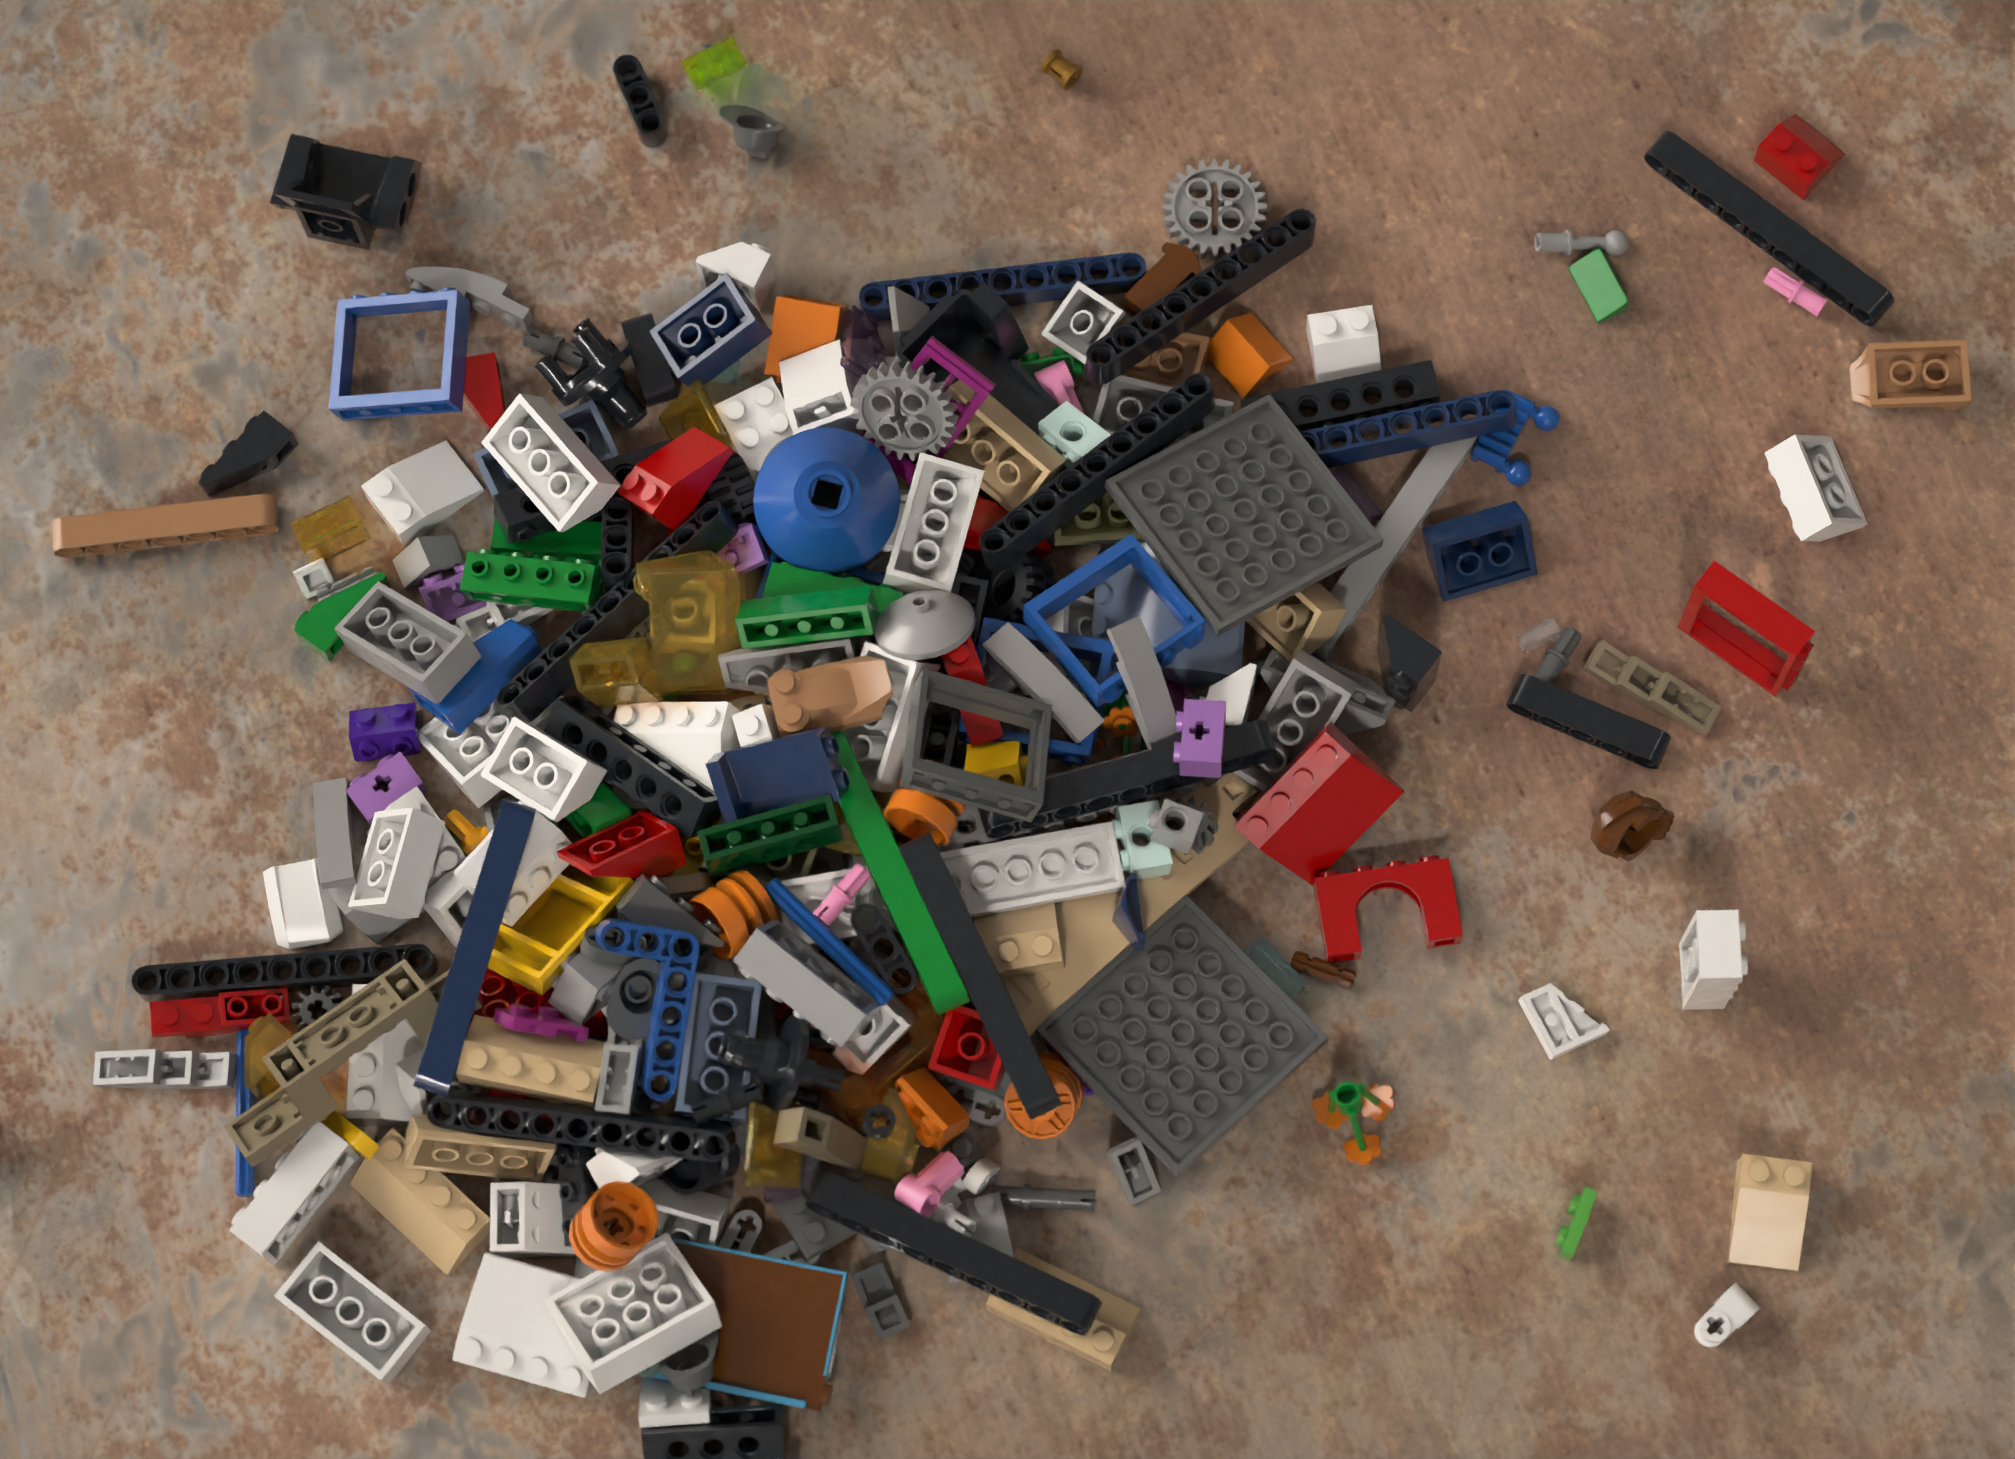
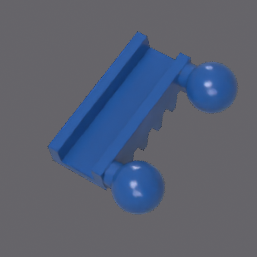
M1509 391L1516 401L1518 420L1515 426L1506 431L1480 436L1478 444L1472 453L1471 460L1474 462L1480 460L1495 467V472L1499 474L1501 472L1504 473L1510 484L1523 486L1531 478L1532 471L1530 466L1522 460L1507 461L1529 417L1534 419L1536 427L1540 430L1551 431L1558 426L1560 415L1553 406L1544 405L1537 407L1535 402ZM1499 408L1495 412L1504 413L1507 412L1509 409Z

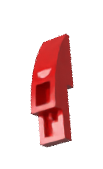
M288 988L219 993L216 997L149 1002L152 1038L186 1035V1038L237 1033L243 1029L256 1030L290 1022Z

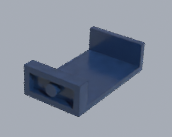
M828 726L715 753L705 764L725 823L743 819L748 815L797 804L829 794L830 796L832 795L834 802L839 801L849 790L848 787L850 786L848 772L846 768L841 767L838 758V741L834 735L831 736Z

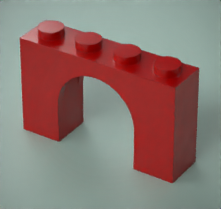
M1430 855L1420 858V862L1406 864L1405 860H1397L1387 863L1384 868L1373 869L1371 865H1364L1354 868L1351 873L1340 874L1338 870L1322 872L1319 874L1320 877L1314 878L1313 889L1326 961L1338 963L1360 959L1362 948L1356 920V908L1364 897L1381 889L1400 891L1415 902L1420 911L1427 949L1460 944L1463 934L1449 858L1440 859L1438 855Z

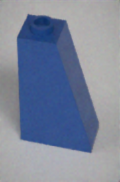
M510 619L473 642L482 657L438 705L409 687L407 688L421 707L460 735L497 699L499 691L543 651L537 642L539 635L528 624L522 627L513 619Z

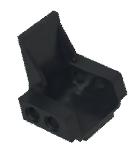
M291 134L270 203L278 209L295 210L309 238L369 250L377 228L389 230L395 234H402L423 162L395 155L392 158L369 154L322 144L314 138Z
M984 282L972 293L967 289H963L954 298L946 295L901 339L904 346L897 352V356L901 360L899 363L900 368H904L907 361L912 363L930 337L933 336L996 385L990 392V395L1039 436L1038 423L1058 408L1060 404L1017 362L1029 350V347L1010 306ZM931 358L924 366L923 374L925 376L933 372L936 373L933 380L935 383L945 381L950 374L949 371ZM955 377L950 385L959 381V379Z

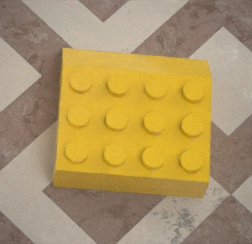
M569 864L512 927L501 922L487 968L542 996L547 990L552 988L555 979L564 971L561 965L565 959L573 952L577 954L581 952L580 944L587 929L597 927L606 919H612V914L617 908L615 904L634 883L633 880L629 877H592Z

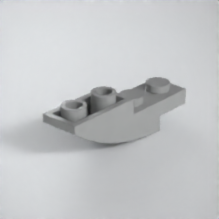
M451 267L410 268L405 273L411 291L436 292L445 287L455 288L470 301V305L472 304L476 311L484 315L491 313L499 317L500 321L509 328L517 329L519 327L528 331L534 321L529 308L511 300L512 294L509 285L493 277Z

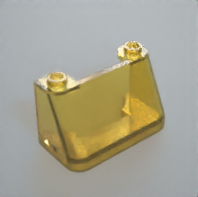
M710 550L636 563V575L633 580L634 588L638 595H641L644 600L649 602L652 662L644 663L641 671L638 672V682L642 691L651 696L721 694L739 691L738 689L725 688L718 660L719 654L742 648L735 621L740 608V583L735 566Z

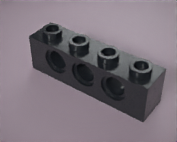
M782 1404L711 1408L710 1423L641 1428L644 1459H785L786 1437Z

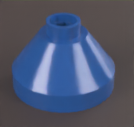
M824 427L799 432L783 441L770 453L758 473L753 502L758 529L768 547L782 561L789 562L798 568L815 572L824 571L837 575L865 565L885 547L897 522L900 496L895 473L886 457L875 445L856 433L839 428ZM818 480L843 486L836 510L811 503Z

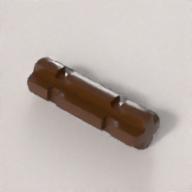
M1296 951L1293 954L1290 963L1292 970L1301 973L1304 970L1308 972L1307 975L1331 984L1337 982L1339 987L1347 990L1353 987L1356 979L1355 971L1345 967L1343 970L1339 969V965L1317 957L1311 959L1309 954L1301 951Z

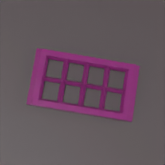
M931 336L911 363L912 370L917 371L921 365L925 366L931 358L950 372L945 380L946 384L942 390L943 392L947 390L955 377L976 392L965 407L951 398L950 402L957 404L956 410L960 412L955 424L956 429L946 447L941 446L938 454L929 453L932 456L942 458L996 384ZM866 429L861 432L860 436L864 437ZM873 438L867 439L874 445L876 440ZM881 445L878 447L890 463L894 473L911 485L916 466L904 457L899 460L896 451L892 450L887 456L885 455V446Z

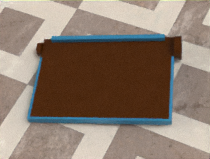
M671 1238L715 1302L722 1327L717 1329L719 1332V1343L714 1357V1375L710 1382L701 1387L821 1411L822 1404L828 1406L832 1397L833 1385L827 1384L849 1273ZM660 1372L653 1377L670 1381L669 1378L662 1376Z

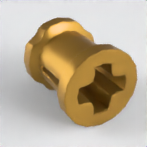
M1055 49L1044 60L1041 71L1045 75L1050 74L1061 83V88L1067 91L1079 80L1083 73V68L1079 65L1074 66L1063 57L1061 50Z

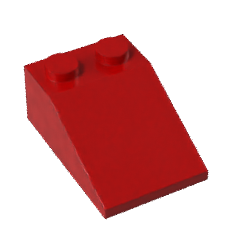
M693 427L635 465L617 493L649 516L675 531L688 519L734 450L700 429Z
M644 810L557 851L560 859L592 877L638 878L642 873L648 878H651L653 875L658 878L672 875L676 869L687 864L678 829Z

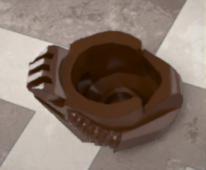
M1632 790L1613 796L1599 809L1592 825L1590 839L1602 854L1630 861L1642 853L1651 844L1652 840H1662L1666 837V832H1669L1670 826L1673 823L1674 812L1662 808L1658 801L1643 797ZM1630 827H1633V828H1635L1636 830H1635V831H1632V830L1629 829V828H1630Z

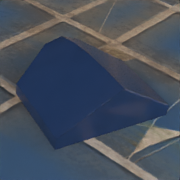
M1131 873L1127 878L1113 913L1112 922L1136 951H1144L1145 933L1143 932L1137 875L1136 873Z

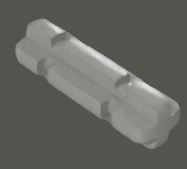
M368 566L360 570L361 574L357 575L355 572L332 583L333 587L331 588L326 586L317 590L316 596L319 602L377 574L375 568Z

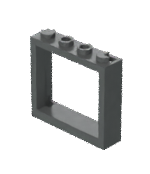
M923 669L912 687L901 787L1032 822L1043 805L1052 705L1008 693L1001 689L976 684L969 680H962L940 672ZM926 700L1030 729L1025 787L921 759L920 749Z

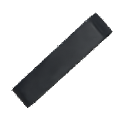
M1520 674L1506 704L1509 710L1518 715L1649 769L1659 768L1671 740V736L1657 727L1527 674Z

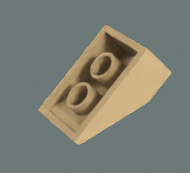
M1742 1154L1736 1165L1728 1263L1798 1272L1809 1201L1812 1162Z

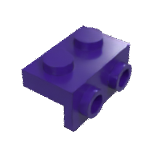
M416 703L349 711V740L354 760L359 762L382 759L390 754L396 755L399 752L403 756L419 754L421 746L418 738Z

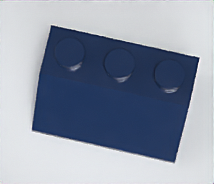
M727 272L649 331L677 378L694 392L698 391L772 335L759 311Z
M1516 500L1421 528L1426 555L1443 602L1538 574L1528 518Z

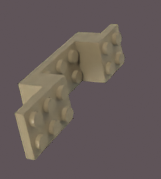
M403 959L262 1057V1060L281 1087L224 1126L250 1166L253 1168L258 1163L266 1161L278 1149L288 1142L296 1140L304 1131L317 1122L326 1119L331 1112L336 1110L339 1106L320 1078L336 1070L341 1063L355 1053L366 1049L371 1042L384 1033L392 1031L401 1021L405 1020L423 1045L426 1046L449 970L428 985H425L409 963ZM478 1000L474 1012L482 1007Z

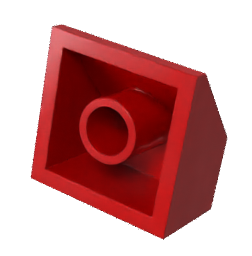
M1795 114L1780 122L1759 144L1753 161L1804 200L1845 156V153Z
M959 1006L946 1012L928 1069L999 1092L1006 1069L978 1011Z

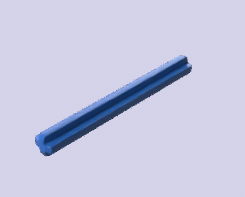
M773 879L766 885L764 889L771 900L880 1006H884L891 1001L894 996L893 990L778 879Z
M243 1029L237 1032L236 1118L256 1104L257 1034L251 1029ZM235 1145V1194L239 1197H251L255 1191V1166L253 1168L250 1166L237 1145Z

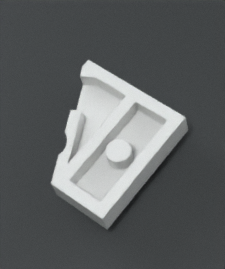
M1551 983L1521 996L1518 1000L1550 1060L1598 1039L1610 1031L1604 1023L1598 1024L1586 1015L1583 1007L1575 1001L1568 1000L1564 993Z
M641 1377L638 1414L640 1428L710 1423V1390L697 1388L694 1395L688 1397L684 1390L675 1388L668 1380Z

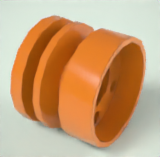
M900 778V789H897L892 794L883 812L887 822L899 833L911 840L930 832L937 847L946 846L958 825L957 817L964 813L966 804L901 787Z
M741 869L736 870L728 875L727 878L717 882L716 888L710 887L688 901L696 909L693 915L702 922L707 917L722 930L719 936L725 944L722 947H712L714 949L713 955L725 961L740 952L756 928L774 919L778 920L773 902L764 887L754 876Z
M1052 1052L1040 1053L1038 1055L1062 1105L1030 1120L1012 1082L1006 1090L1004 1100L1007 1118L1015 1129L1027 1137L1041 1140L1056 1137L1068 1128L1083 1103L1086 1092V1083L1056 1053Z
M615 1181L603 1185L575 1214L570 1224L569 1240L574 1253L584 1264L595 1270L612 1272L624 1268L653 1239L657 1231L658 1212L654 1201L643 1189L632 1183Z

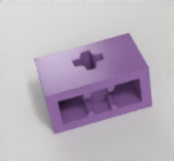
M1184 699V711H1177L1176 732H1182L1181 742H1174L1173 762L1180 763V776L1221 778L1226 701Z
M401 752L384 757L379 761L375 770L367 775L364 773L357 776L351 781L350 787L345 790L370 826L372 825L375 812L384 811L389 804L416 786L422 794L428 792L423 781ZM386 784L390 790L384 792L380 789V786Z

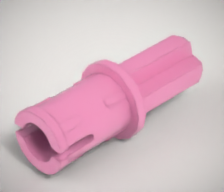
M1772 268L1765 277L1764 283L1789 299L1788 303L1791 304L1793 301L1816 317L1828 301L1827 298H1823L1804 286V281L1798 282L1777 268Z
M860 864L854 865L837 886L832 885L831 889L833 891L813 911V914L824 922L827 927H830L832 922L848 904L853 905L852 899L871 878L870 872Z

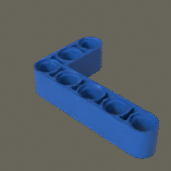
M606 919L597 926L595 931V939L603 949L616 954L660 960L640 1080L641 1087L648 1096L657 1101H665L673 1096L677 1087L699 954V943L695 936L682 929ZM611 927H618L621 931L620 940L614 945L606 944V931ZM646 932H652L655 936L653 947L648 950H642L639 946L640 937ZM680 937H686L689 941L687 952L682 955H676L673 951L674 942ZM674 972H681L683 975L682 985L677 989H670L667 984L668 977ZM669 1006H675L678 1010L676 1020L669 1024L663 1023L662 1013L664 1009ZM662 1041H670L672 1044L671 1053L665 1058H659L656 1054L657 1045ZM657 1075H664L666 1077L665 1088L662 1091L653 1092L650 1088L651 1080Z

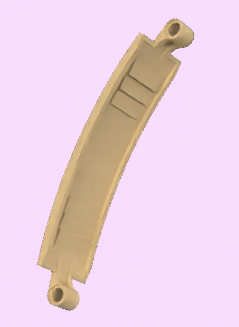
M1229 773L1210 787H1205L1200 782L1199 789H1196L1187 796L1180 797L1187 804L1189 798L1194 796L1195 804L1199 806L1207 801L1208 806L1205 811H1216V818L1213 822L1218 824V831L1213 835V844L1209 847L1204 845L1203 852L1199 854L1191 848L1190 853L1184 856L1183 852L1172 851L1169 848L1173 861L1169 875L1137 880L1143 932L1250 842L1234 827L1236 819L1232 814L1244 810L1259 795L1260 791L1254 785L1234 773ZM1174 795L1166 797V799L1175 802L1179 799V796ZM1165 798L1158 802L1160 809L1162 808ZM1141 836L1132 838L1133 842L1138 846L1148 845L1147 840ZM1116 839L1118 852L1122 851L1120 840ZM1123 871L1124 881L1126 883L1128 875L1127 871ZM1123 890L1055 902L1065 968L1001 978L1006 989H1008L1009 996L1030 1038L1036 1033V1028L1130 945L1129 941L1112 922L1113 913ZM926 995V996L924 997V999H925V1000L931 1005V1007L933 1008V1006H932V1004H931V1001H930L928 995ZM941 1028L918 1051L927 1066L929 1065ZM930 1069L938 1080H942L947 1076Z

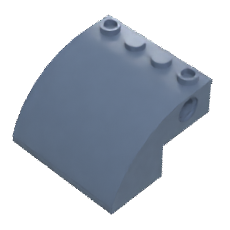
M1140 542L1142 547L1187 598L1147 543ZM1107 549L1099 550V551H1098V555L1101 554L1102 552H1104V551L1107 550ZM1129 564L1095 587L1092 638L1111 641L1106 630L1140 616L1151 644L1155 648L1184 627L1131 564ZM1245 622L1219 636H1216L1208 624L1205 623L1204 637L1197 646L1192 649L1186 647L1177 654L1176 658L1165 667L1160 666L1164 678L1189 688L1215 684L1241 669ZM1117 655L1112 676L1119 672L1116 662L1119 661ZM1089 661V673L1096 679L1100 663Z

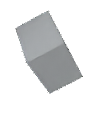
M453 535L417 537L392 560L405 591L423 584V579L440 572L444 575L454 571L453 567L465 562Z
M1137 1136L1107 1150V1161L1130 1206L1161 1192L1145 1149Z

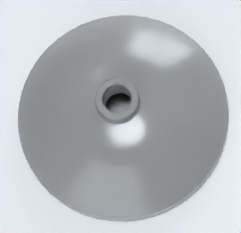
M921 590L906 594L890 603L881 612L874 634L878 646L885 653L893 657L905 660L930 659L951 652L962 645L974 630L975 614L971 604L957 594L945 590Z

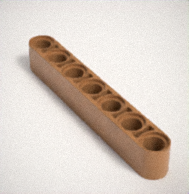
M257 494L57 518L52 521L53 555L71 558L273 534L279 531L277 497L270 494Z

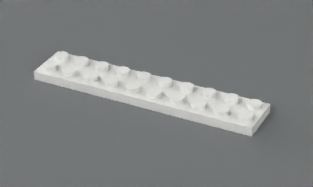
M1112 821L940 852L971 918L1121 891L1125 886ZM852 868L780 882L813 913L833 891L831 889L832 885L837 886ZM872 877L852 899L853 905L848 904L832 922L831 926L828 927L841 941L857 939L858 937L850 924V914L857 905L870 903L880 910L891 931H897ZM780 909L784 926L811 947L818 946ZM861 909L856 915V922L863 929L871 928L875 923V915L869 909Z

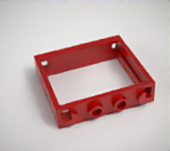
M1715 560L1695 584L1677 627L1775 697L1782 688L1788 691L1799 677L1798 674L1804 667L1803 664L1809 657L1808 654L1815 646L1810 642L1815 633L1812 628ZM1711 601L1789 655L1787 660L1784 661L1710 609Z

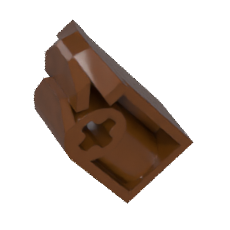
M1166 242L1162 246V252L1165 255L1124 295V311L1126 315L1130 318L1134 317L1200 273L1202 269L1198 255L1187 246Z

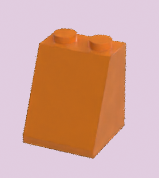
M788 294L776 296L771 326L772 335L769 339L764 374L773 375L774 382L782 383L779 362L839 339L842 342L849 305Z

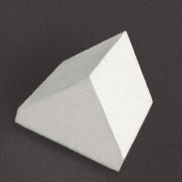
M323 557L293 571L306 600L315 596L317 590L326 586L328 588L333 587L332 583L335 582Z

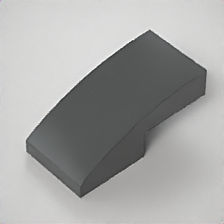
M882 1261L850 1275L878 1340L910 1327V1323Z

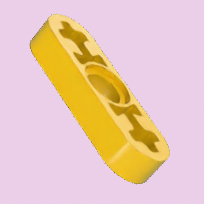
M336 1111L331 1112L326 1119L319 1121L349 1143L356 1152L368 1161L381 1148L369 1136Z

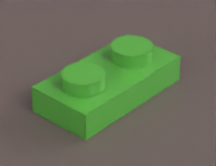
M1584 1187L1581 1195L1574 1193L1567 1213L1573 1215L1569 1227L1562 1225L1555 1245L1561 1247L1558 1257L1568 1261L1572 1260L1596 1199L1597 1191Z

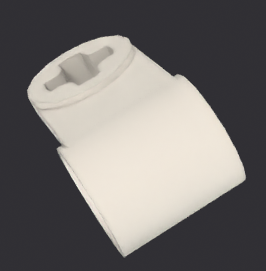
M1735 1282L1697 1322L1694 1329L1695 1338L1705 1347H1716L1734 1330L1739 1329L1760 1307ZM1715 1323L1718 1326V1330L1711 1335L1707 1332V1329Z

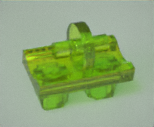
M732 36L714 45L708 43L704 45V50L681 60V65L695 90H702L710 86L711 83L727 75H733L739 72V69L747 66L746 60L739 51Z

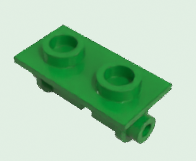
M1060 347L1051 349L1052 355L1039 357V352L1024 354L1020 361H1017L1035 381L1034 372L1063 360L1072 378H1076V374H1082L1080 361L1074 362L1073 356Z

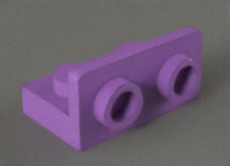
M751 523L738 525L739 528L735 537L700 568L708 588L715 589L770 562L758 526Z
M465 562L453 567L455 572L443 577L440 572L424 578V585L419 586V591L427 610L446 622L485 607L487 603L484 601L468 600L460 590Z

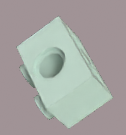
M1065 401L1038 423L1039 437L1067 460L1064 464L1067 468L1111 435L1068 401Z
M1158 800L1119 806L1115 818L1111 819L1115 837L1120 840L1122 851H1119L1122 871H1127L1128 876L1131 873H1136L1137 880L1169 875L1173 865L1169 847L1150 840L1153 828L1147 826L1154 807L1160 809ZM1141 836L1147 840L1148 845L1138 846L1133 842L1132 838Z

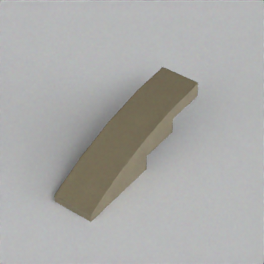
M1604 640L1597 642L1582 669L1641 705L1704 736L1708 734L1722 706L1668 671L1661 673L1637 656L1629 657Z

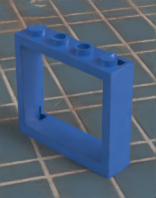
M450 287L441 288L440 291L436 292L412 290L410 294L401 295L385 292L377 297L353 295L350 299L338 300L329 410L342 421L462 412L470 301L457 289ZM447 310L440 389L350 395L357 317Z
M1132 534L1024 604L1023 621L1096 708L1105 702L1110 704L1122 695L1126 686L1120 672L1099 685L1045 620L1129 564H1131L1184 627L1153 648L1161 667L1169 665L1176 658L1177 654L1186 647L1192 649L1197 646L1204 637L1206 620Z
M985 617L983 619L976 648L983 672L988 651L982 644L1005 625L1006 621ZM1009 622L1039 651L1050 653L1027 625ZM1054 631L1077 659L1100 663L1096 682L1099 685L1112 677L1117 654L1111 641ZM1091 702V706L1102 717L1105 703L1096 708ZM960 715L957 728L959 741L970 744ZM1100 725L1082 740L1081 745L1049 739L1047 761H1049V758L1061 760L1064 765L1073 767V765H1091ZM1002 729L1004 737L991 741H1019L1023 753L1028 754L1030 735Z

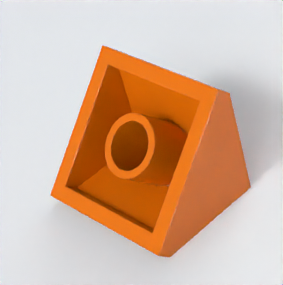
M1252 312L1228 319L1210 340L1207 360L1242 399L1250 396L1293 362L1290 354Z

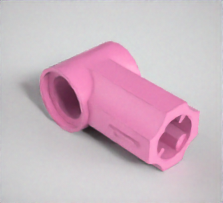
M1064 360L1034 372L1037 383L1058 404L1061 405L1068 401L1084 413L1073 389L1075 385Z
M949 1151L941 1152L917 1175L913 1173L906 1175L896 1187L894 1197L908 1209L928 1217L939 1205L941 1195L964 1174V1167L957 1160V1157Z

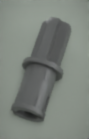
M1566 627L1552 649L1546 650V658L1533 676L1553 684L1562 668L1568 667V659L1581 641L1582 635L1574 628Z

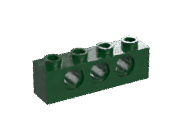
M830 794L697 831L710 877L843 841Z

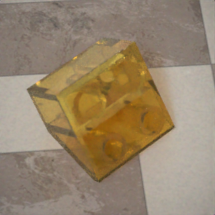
M645 637L585 643L569 660L578 691L598 707L656 702L662 699Z

